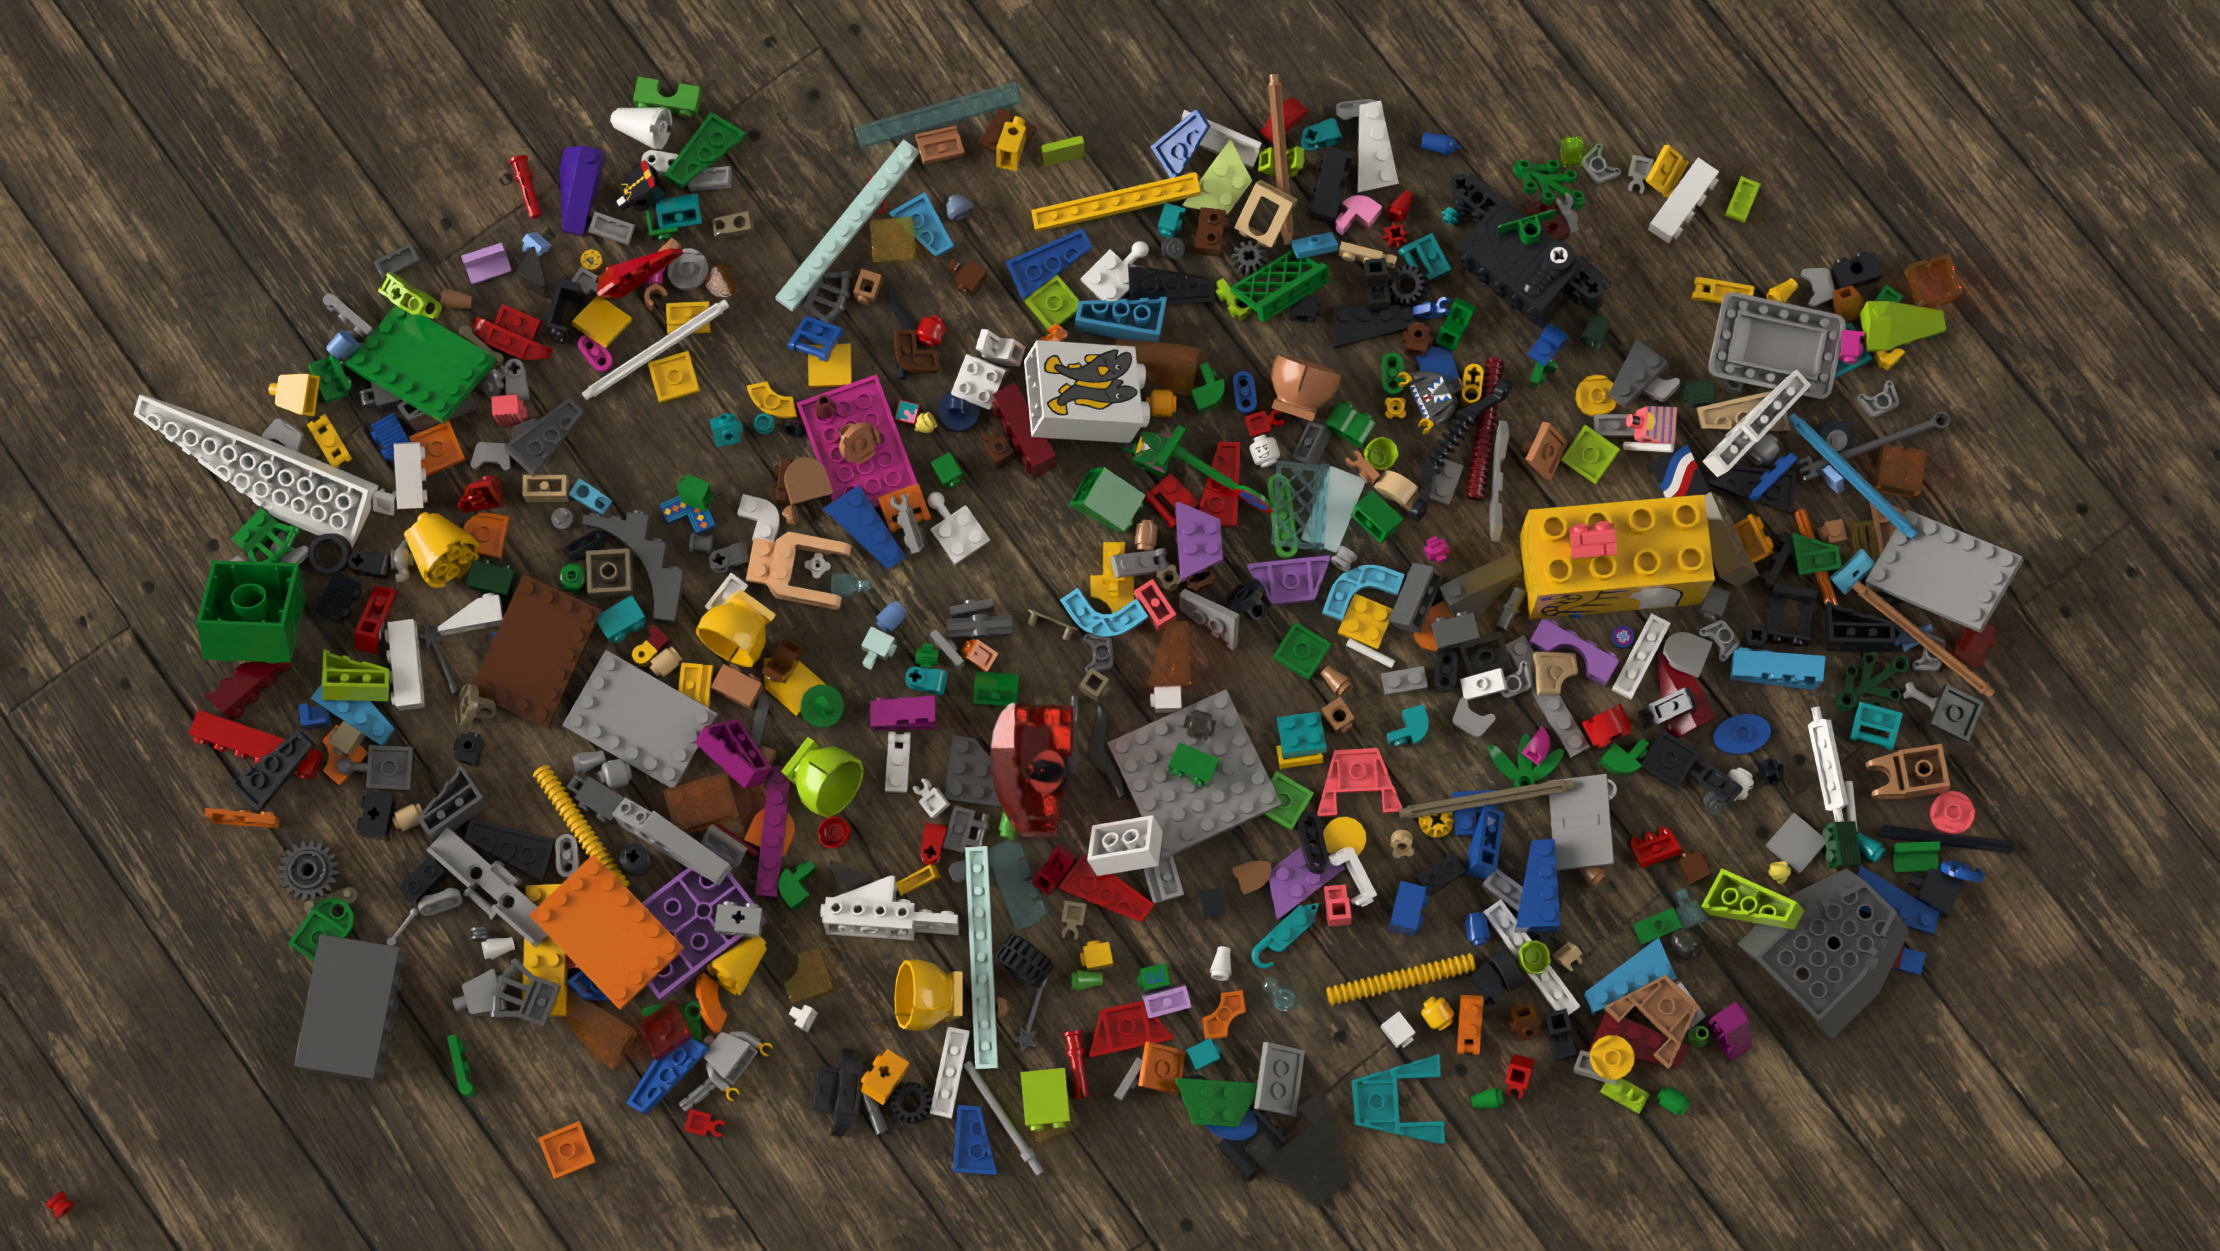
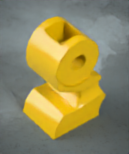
M1897 348L1891 353L1869 351L1875 353L1873 358L1877 361L1878 367L1884 368L1886 371L1898 362L1905 353L1902 349Z

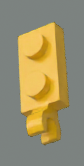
M1103 542V584H1109V597H1118V584H1125V577L1115 578L1110 560L1113 555L1125 554V542Z

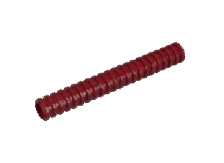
M1497 357L1486 359L1484 384H1482V389L1484 390L1481 392L1480 400L1494 394L1497 384L1503 377L1501 372L1504 371L1502 367L1505 364L1504 360ZM1497 405L1481 413L1477 418L1479 422L1476 423L1478 428L1475 429L1476 435L1474 436L1476 441L1473 442L1475 447L1472 449L1474 454L1471 455L1473 460L1470 462L1472 467L1469 468L1471 473L1468 475L1470 479L1467 484L1469 486L1466 488L1468 492L1465 495L1470 500L1481 501L1485 498L1483 493H1485L1486 489L1484 487L1487 485L1485 481L1488 478L1486 474L1489 471L1487 468L1489 467L1488 461L1491 458L1489 455L1491 454L1490 448H1492L1491 442H1493V429H1495L1493 423L1496 422L1495 416H1497V412L1495 410H1498Z

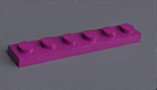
M770 765L772 769L768 776L755 895L778 898L791 781L781 772L784 768L783 766Z

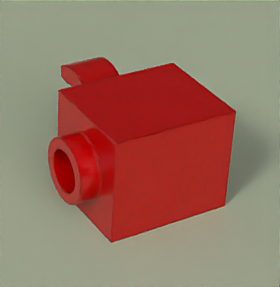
M1518 1054L1513 1055L1505 1083L1509 1084L1507 1095L1510 1096L1512 1089H1517L1519 1091L1518 1098H1522L1525 1089H1527L1531 1081L1536 1062L1535 1059Z

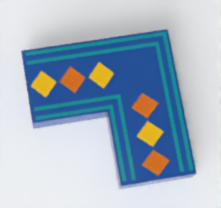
M680 495L659 504L668 525L689 517L696 535L716 527L709 509L704 512L684 504L681 501Z

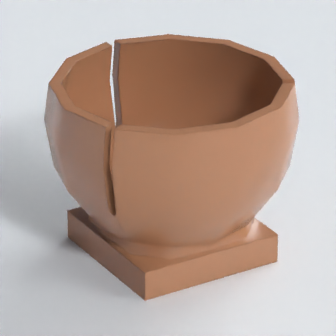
M1277 354L1271 373V380L1277 395L1272 408L1314 421L1318 413L1317 409L1334 397L1340 385L1341 374L1306 360Z

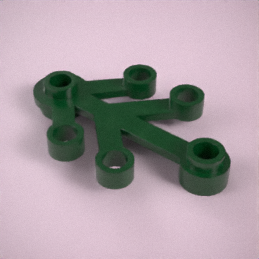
M1866 653L1862 657L1863 671L1860 687L1853 690L1854 678L1858 674V668L1850 664L1844 669V675L1846 676L1844 690L1837 694L1835 698L1836 706L1840 710L1848 712L1855 707L1858 708L1860 701L1872 705L1878 704L1884 708L1883 703L1879 700L1871 702L1859 699L1864 694L1884 697L1893 703L1899 701L1901 698L1899 689H1886L1876 686L1894 674L1905 673L1909 668V660L1905 656H1896L1892 660L1890 667L1870 679L1876 657L1872 653ZM1865 657H1871L1872 663H1867ZM1901 663L1903 669H1897L1895 664ZM1849 668H1852L1855 671V674L1850 675L1848 674L1847 670ZM1891 692L1897 693L1898 698L1893 699L1890 695ZM1848 698L1850 703L1846 705L1842 702V699Z

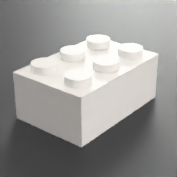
M1153 815L1092 825L1087 861L1097 876L1159 866L1163 831Z

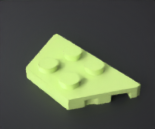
M1231 140L1227 142L1200 179L1201 195L1187 198L1181 205L1183 208L1198 210L1201 207L1226 210L1227 216L1250 185L1252 179Z

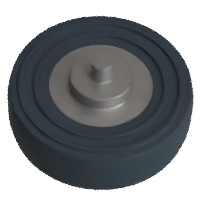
M1828 421L1817 431L1837 453L1854 447V432L1848 424L1842 421Z

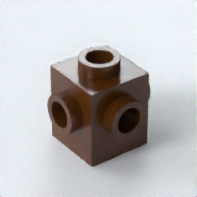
M1421 322L1409 324L1408 331H1403L1402 343H1406L1404 354L1426 357L1427 346L1432 347L1433 334H1429V326Z
M1532 1003L1510 1008L1512 1021H1509L1512 1034L1516 1033L1519 1042L1540 1037L1539 1027L1543 1026L1540 1014H1536Z

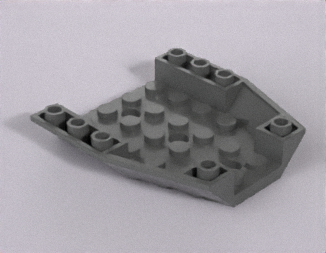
M1847 868L1787 896V898L1796 901L1805 910L1794 930L1757 924L1737 943L1752 960L1755 959L1817 1021L1816 1024L1831 1039L1879 994L1910 932L1898 913L1866 881ZM1861 907L1869 908L1871 911L1870 918L1864 919L1860 917L1859 909ZM1831 937L1837 938L1840 942V946L1836 950L1829 948L1827 944L1828 939ZM1799 968L1807 970L1808 978L1806 980H1799L1797 978L1796 971Z

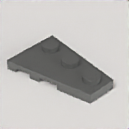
M1636 339L1609 392V397L1626 409L1669 367L1668 362Z

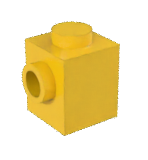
M1099 940L1087 942V946L1083 947L1084 953H1080L1081 964L1087 967V971L1113 967L1109 942L1100 943Z

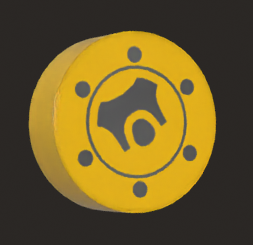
M590 249L582 254L581 264L583 268L590 272H595L601 268L603 260L598 251Z

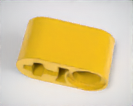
M1470 364L1464 371L1462 381L1464 388L1461 389L1460 398L1461 404L1464 407L1471 406L1480 401L1484 371L1478 364ZM1471 373H1475L1476 378L1474 384H1470ZM1473 393L1476 395V399L1469 400L1465 394Z

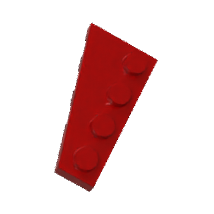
M1219 441L1211 467L1239 485L1240 442ZM1208 477L1199 505V511L1220 519L1221 527L1237 528L1238 494L1235 490L1227 488L1211 477Z

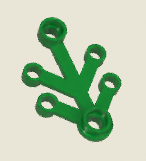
M1554 159L1549 160L1547 164H1532L1528 160H1518L1514 163V174L1523 180V190L1529 195L1536 193L1537 183L1532 181L1531 178L1538 181L1542 203L1546 205L1553 204L1555 194L1549 190L1550 188L1566 197L1565 193L1570 194L1573 198L1571 209L1579 210L1583 208L1585 202L1583 192L1579 190L1572 192L1556 183H1575L1577 179L1576 171L1569 169L1565 171V174L1539 173H1557L1560 163Z

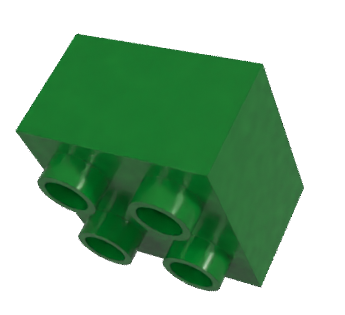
M212 560L196 621L204 660H222L225 662L261 661L270 664L291 662L306 601L299 563Z

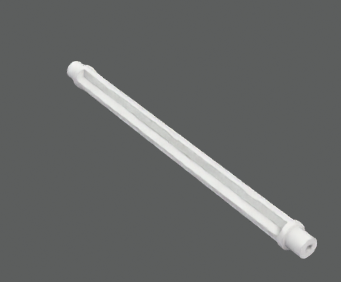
M725 299L718 304L716 302L689 322L591 386H588V389L583 391L582 395L586 400L593 396L596 397L703 325L723 314V311L729 308L728 303Z

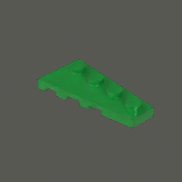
M710 112L665 172L664 178L682 189L746 138V133Z

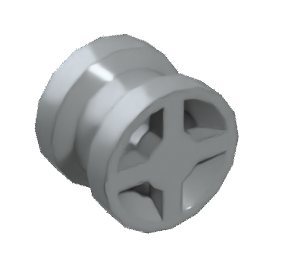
M1339 546L1337 549L1338 553L1336 556H1332L1330 561L1337 568L1348 572L1351 568L1350 564L1355 562L1358 557L1348 548Z

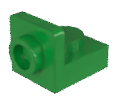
M1552 359L1545 367L1536 362L1528 387L1536 389L1538 383L1543 384L1546 373L1555 374L1558 364L1554 363L1555 361Z

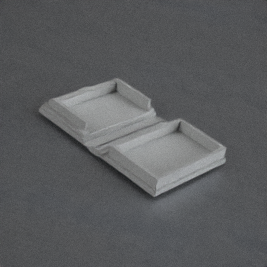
M1607 774L1563 779L1564 781L1572 779L1574 789L1566 790L1564 793L1549 795L1552 839H1555L1557 871L1614 865Z

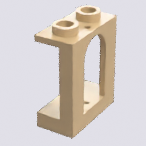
M1259 180L1255 183L1234 228L1239 230L1238 233L1242 236L1258 240L1257 243L1263 247H1273L1277 243L1276 239L1290 210L1295 206L1298 199ZM1261 196L1280 205L1266 234L1249 226L1250 219Z

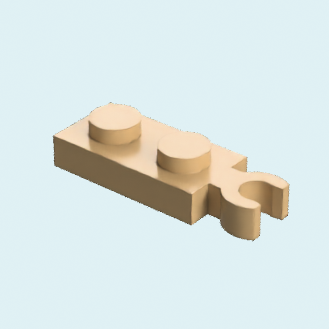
M1341 242L1339 256L1346 261L1353 262L1357 260L1364 264V260L1385 258L1387 267L1395 268L1397 256L1386 255L1382 251L1346 242Z

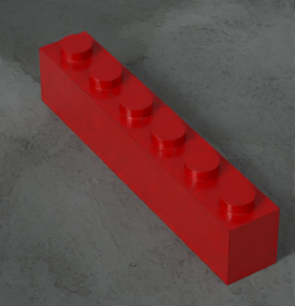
M201 710L197 711L188 733L194 738L193 742L203 746L206 743L212 744L215 750L226 753V750L232 751L234 756L244 760L247 757L252 758L256 764L261 761L262 757L272 753L277 749L278 745L285 741V739ZM313 749L294 772V776L307 781V778L314 780L324 755L320 751Z

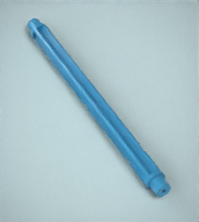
M1793 413L1787 419L1793 425L1792 427L1903 535L1906 534L1912 540L1918 534L1912 527L1913 525L1802 418Z

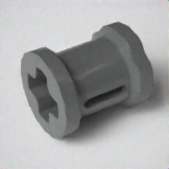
M691 533L689 551H707L708 554H711L714 545V535L707 537Z

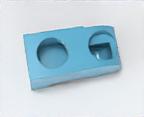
M581 479L577 480L568 494L571 499L602 516L612 503V500Z

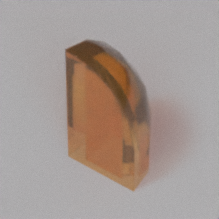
M727 264L714 266L708 271L704 280L706 288L717 297L726 298L736 293V281Z

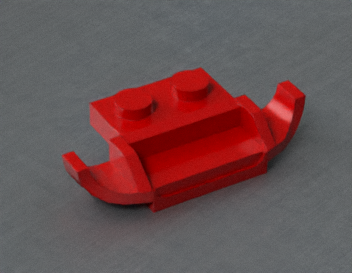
M505 304L501 305L494 323L476 316L472 325L475 333L483 343L522 360L549 359L553 348L534 341L542 320Z

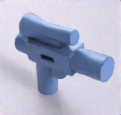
M1894 623L1895 629L1899 633L1895 637V646L1902 644L1903 650L1906 652L1920 644ZM1931 623L1918 627L1925 634L1934 631Z

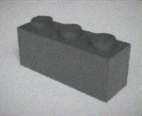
M1413 563L1394 609L1391 612L1389 622L1399 630L1420 634L1444 575L1432 566Z

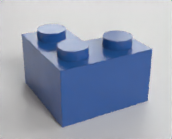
M1400 881L1388 928L1389 931L1413 937L1416 931L1420 932L1424 915H1420L1422 906H1427L1429 894L1425 893L1426 887Z

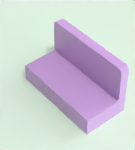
M502 243L461 256L472 285L512 272Z
M1185 984L1142 995L1148 1018L1191 1007Z

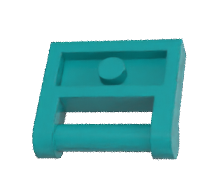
M1433 233L1398 250L1408 266L1418 268L1411 255V252L1416 250L1428 272L1425 277L1429 278V281H1433L1451 272V267Z
M1859 701L1849 739L1854 741L1859 739L1885 746V749L1893 750L1903 713ZM1864 725L1890 732L1889 737L1885 738L1859 731L1860 726Z

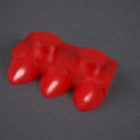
M1663 826L1659 829V838L1654 833L1647 831L1645 843L1635 836L1631 839L1632 853L1640 868L1682 854L1672 831Z

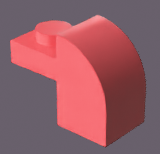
M1346 884L1324 886L1328 926L1351 925V911Z

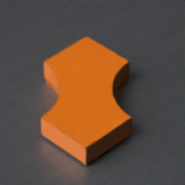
M1243 990L1221 993V1001L1216 1011L1202 1018L1205 1040L1209 1038L1211 1040L1227 1038L1230 1022L1236 1016L1246 1013Z

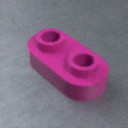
M587 335L581 336L578 341V347L591 366L597 372L603 373L610 370L613 365V359L608 350ZM592 343L593 347L591 349H587V344ZM600 360H606L604 365H599Z

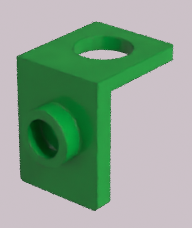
M646 210L651 239L658 238L659 241L669 240L671 236L680 235L678 227L653 230L651 213L649 210Z

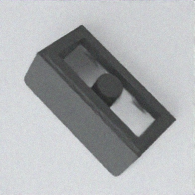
M1309 421L1291 459L1308 468L1315 469L1332 432L1325 425Z

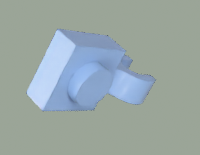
M1831 465L1816 470L1837 494L1845 490L1844 476L1838 470H1834Z

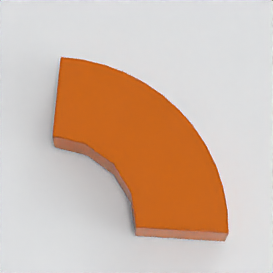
M702 972L698 974L696 980V999H699L702 1010L700 1013L704 1021L716 1034L721 1031L727 1013L722 1009L718 1000L719 984Z

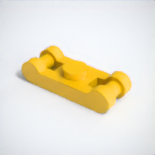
M326 414L321 415L320 419L314 423L311 421L307 424L331 466L339 468L341 463L353 460ZM325 426L327 431L320 434L318 430ZM340 450L341 454L334 458L332 454Z

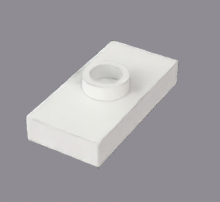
M1501 668L1460 679L1463 696L1467 701L1507 690L1503 669Z

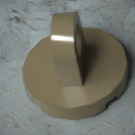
M466 684L463 686L458 696V700L461 703L455 710V719L458 725L469 727L474 718L486 720L496 715L495 702L479 697L476 685Z

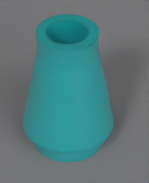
M1861 832L1858 833L1859 850L1869 862L1872 860L1874 863H1877L1886 852L1883 844L1863 835Z

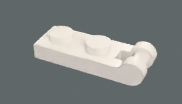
M889 731L885 792L907 793L911 732L896 734L894 731ZM895 742L903 743V749L895 748Z

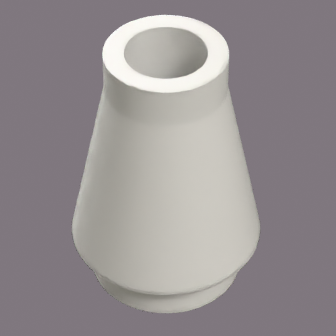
M512 937L492 938L481 942L485 959L491 958L493 960L509 951L515 950Z
M1223 946L1217 948V953L1210 969V973H1212L1211 978L1219 981H1227L1231 975L1230 948Z

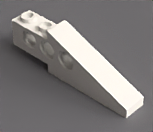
M1798 370L1793 371L1725 435L1726 437L1703 460V463L1717 477L1728 472L1754 443L1758 442L1811 384Z

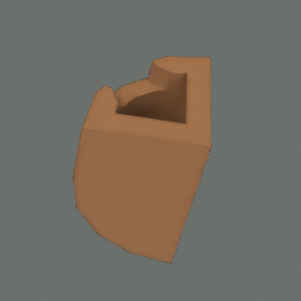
M1258 860L1232 868L1235 878L1239 879L1240 890L1244 895L1264 886L1271 874V863Z

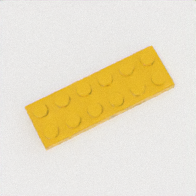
M561 884L526 885V897L538 907ZM548 935L537 948L524 938L523 966L534 976L561 986L549 1017L566 1016L568 956ZM523 974V984L529 986L531 980ZM522 990V1000H524L526 991Z

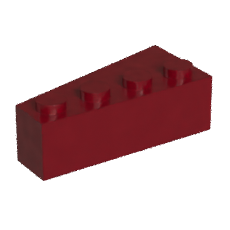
M1605 1011L1588 1049L1589 1053L1593 1044L1599 1038L1607 1035H1617L1624 1038L1632 1046L1634 1062L1665 1067L1653 1055L1668 1040L1667 1036L1625 1017L1618 1023ZM1681 1043L1670 1067L1671 1069L1677 1070L1681 1067L1689 1048L1688 1045Z

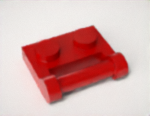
M1171 473L1152 490L1147 492L1143 499L1146 503H1150L1168 522L1167 525L1171 529L1177 526L1176 516L1174 517L1156 498L1158 494L1174 509L1176 502L1195 509L1200 505L1198 500Z

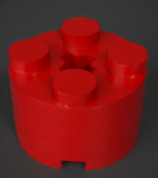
M1621 703L1588 719L1590 724L1587 720L1582 722L1593 746L1597 745L1598 749L1613 742L1611 737L1615 735L1619 739L1631 733L1630 728L1633 727Z

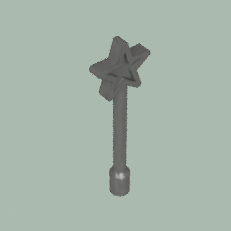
M425 624V633L418 635V638L426 640L427 648H430L432 645L447 678L451 694H458L460 690L456 681H453L437 642L442 643V640L437 636L439 633L438 627L431 629Z
M1049 977L1037 989L1026 1030L1021 1027L1020 1036L1012 1039L1013 1042L1020 1043L1021 1052H1024L1027 1046L1036 1048V1044L1032 1040L1036 1031L1031 1032L1043 989L1046 988Z

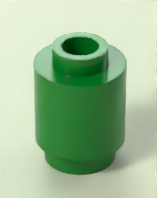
M1670 1085L1667 1088L1663 1086L1656 1097L1660 1100L1658 1103L1660 1106L1675 1115L1680 1114L1683 1116L1691 1103L1687 1095Z

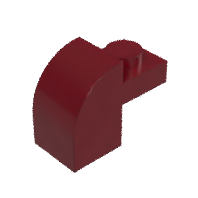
M1059 843L1048 861L1038 870L1032 884L1050 896L1067 876L1077 856Z

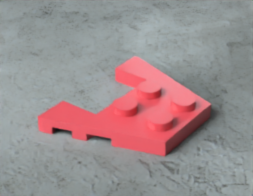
M1378 748L1334 750L1317 813L1318 817L1337 816L1336 794L1381 791L1383 814L1399 813V809L1403 807L1397 797L1396 790L1392 785Z

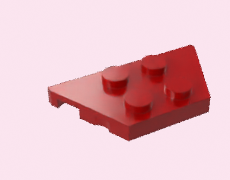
M1144 1000L1100 1010L1089 1056L1094 1058L1145 1046V1042L1158 1044L1172 1041L1173 1036L1158 1017L1148 1018Z

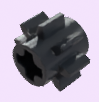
M1765 759L1761 765L1757 766L1759 771L1757 773L1759 781L1764 780L1766 786L1777 785L1781 779H1784L1783 764H1778L1777 759Z

